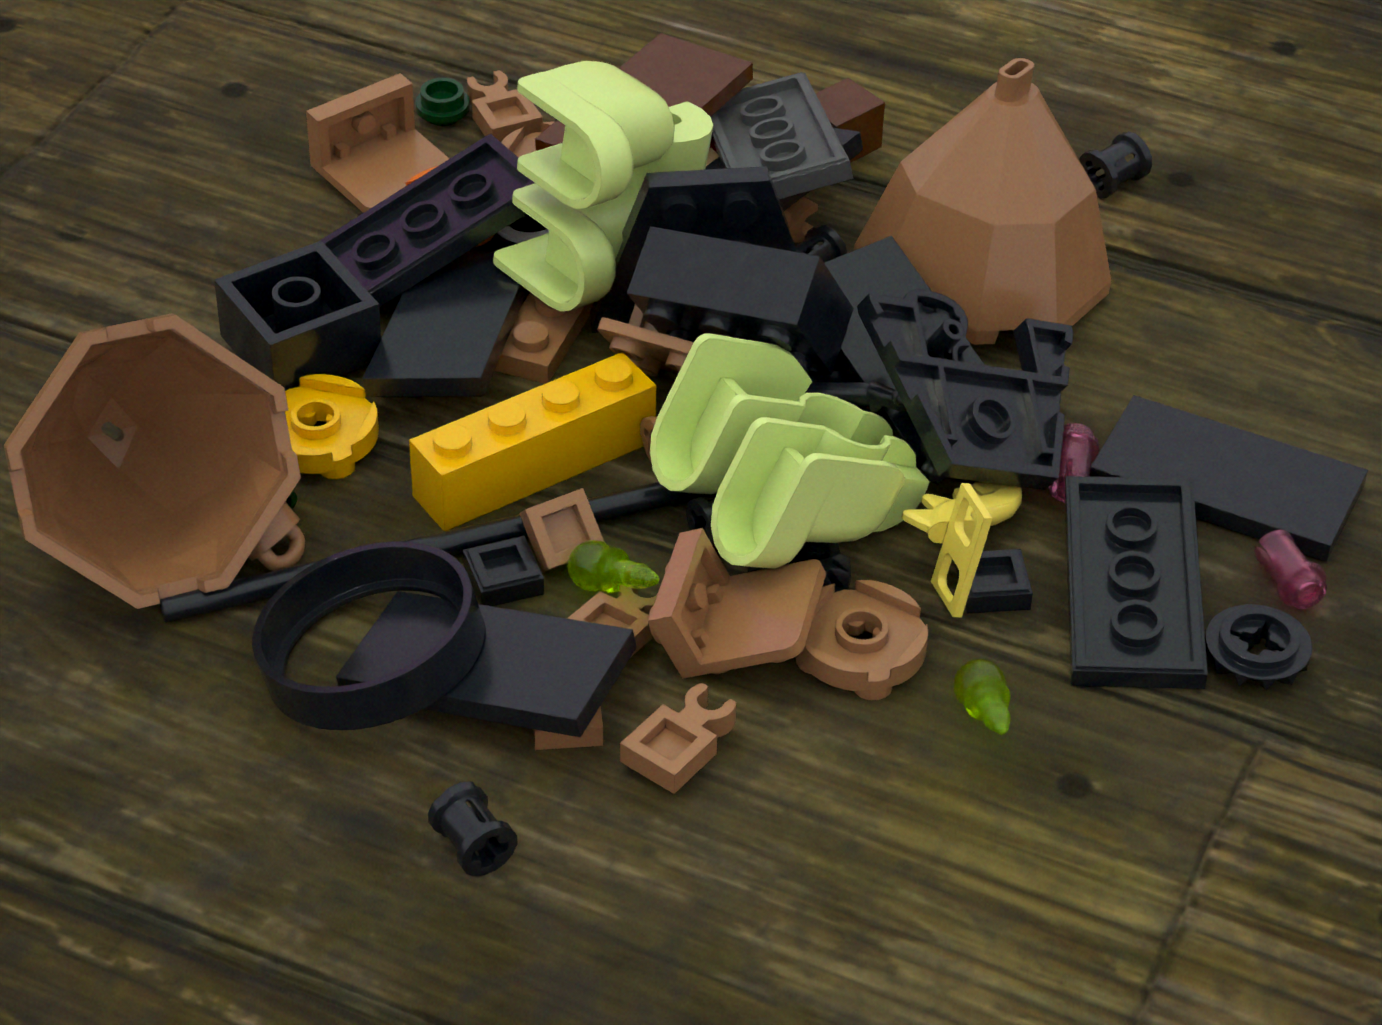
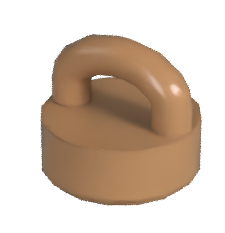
M286 502L248 557L251 561L257 558L267 569L272 571L295 566L300 561L305 550L304 534L296 525L300 518ZM285 536L289 540V548L283 555L277 556L270 548Z

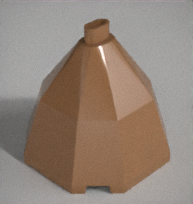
M1015 58L1001 67L996 83L900 162L854 246L855 251L892 236L930 290L949 297L961 306L968 319L966 339L974 345L995 344L999 331L1014 330L1026 318L1073 326L1109 294L1111 275L1096 189L1038 87L1031 83L1034 63L1024 58Z
M173 313L79 332L4 444L23 538L137 609L160 604V599L197 589L207 593L228 588L301 478L298 458L291 447L285 411H288L285 388ZM106 422L114 424L121 430L120 436L112 438L101 430L102 425Z

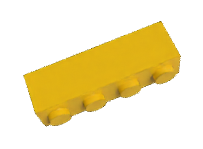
M621 352L409 439L412 496L443 531H448L644 447L640 435V423L643 418L649 416L656 417V384Z

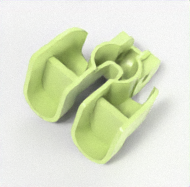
M581 61L520 78L517 85V91L563 123L565 131L563 143L522 155L517 161V170L532 180L534 184L514 190L512 203L547 228L549 233L495 251L493 264L545 304L560 312L571 311L596 302L610 291L616 276L615 259L623 242L622 232L646 173L705 170L713 131L712 119L702 108L688 101L668 107L666 101L658 93L614 65L598 61Z
M705 333L694 341L657 416L651 434L650 457L653 472L659 483L668 490L694 494H716L712 505L711 530L714 544L724 560L736 566L780 568L795 558L805 542L840 543L856 541L868 536L872 532L884 531L898 525L903 521L901 516L904 510L917 508L922 496L926 493L930 481L916 467V455L909 444L893 436L891 427L882 416L863 411L854 404L835 396L823 393H805L812 380L797 359L789 351L778 345Z

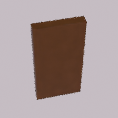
M663 33L656 36L619 68L658 93L666 101L668 107L688 101L702 108L710 117L753 80L752 62ZM556 120L535 138L536 151L563 143L565 125Z

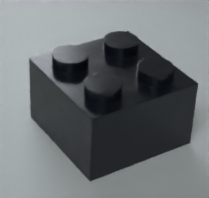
M322 241L214 279L221 337L239 358L278 384H281L285 391L290 388L300 387L299 377L312 374L342 376L368 366L381 340L379 303Z

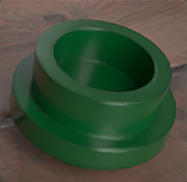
M434 78L421 86L420 93L415 100L416 112L422 119L429 121L431 124L449 126L468 114L470 99L464 92L463 85L457 80Z

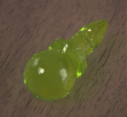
M588 540L580 543L572 550L568 559L567 566L571 580L579 588L586 591L614 593L619 591L620 585L644 589L655 586L659 582L658 574L644 563L630 561L629 556L624 550L611 547L599 540Z
M973 659L966 662L958 669L953 681V689L957 700L964 705L971 717L983 721L989 730L1000 735L1007 733L1011 720V715L1007 709L1010 703V691L1007 687L1003 671L997 664L986 659Z

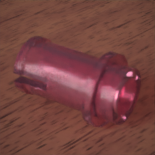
M1070 423L1064 425L1059 478L1049 486L1051 495L1064 503L1066 476L1090 477L1091 463L1099 453L1100 445L1098 439L1094 436L1093 431L1083 424Z
M1275 530L1260 539L1259 543L1270 556L1267 555L1262 547H1255V557L1260 564L1264 565L1278 584L1277 595L1284 604L1294 606L1297 609H1307L1319 603L1327 591L1326 573L1322 567L1306 559L1287 531Z

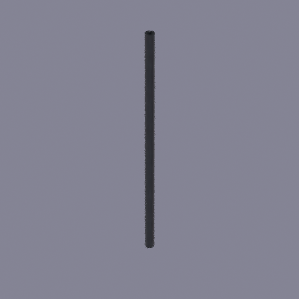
M657 482L587 499L596 522L690 501L697 497H707L716 494L670 491ZM520 514L405 540V542L430 545L454 556L463 554L464 549L525 536L526 539L529 537ZM318 561L233 580L228 588L205 593L197 589L160 599V608L164 622L167 623L270 599L287 581Z

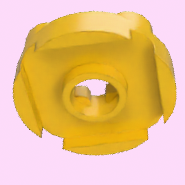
M312 374L299 377L300 387L290 388L285 391L288 411H285L291 447L297 455L300 473L321 474L328 479L345 478L354 472L355 462L364 458L373 449L378 439V410L375 402L370 403L365 398V389L344 377L326 374ZM317 421L326 422L324 425L314 426Z

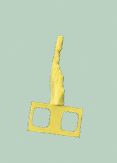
M980 481L973 483L972 486L970 483H961L960 488L954 489L953 499L933 494H924L921 502L927 509H908L903 511L902 520L928 533V538L933 543L942 544L931 583L952 617L962 618L990 526L997 525L1015 514L1022 502L1021 487L987 482L980 483ZM952 560L959 570V580L954 596L947 586V574Z

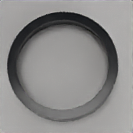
M405 541L380 542L351 548L331 555L307 567L287 581L262 609L254 627L252 648L271 698L286 716L301 724L318 729L358 730L388 724L405 718L431 705L453 689L477 660L484 641L485 626L468 573L456 558L439 548L426 544ZM391 591H418L441 597L459 611V615L451 629L431 650L411 664L383 677L358 684L330 687L306 685L290 680L285 676L289 655L302 635L330 612L357 599Z

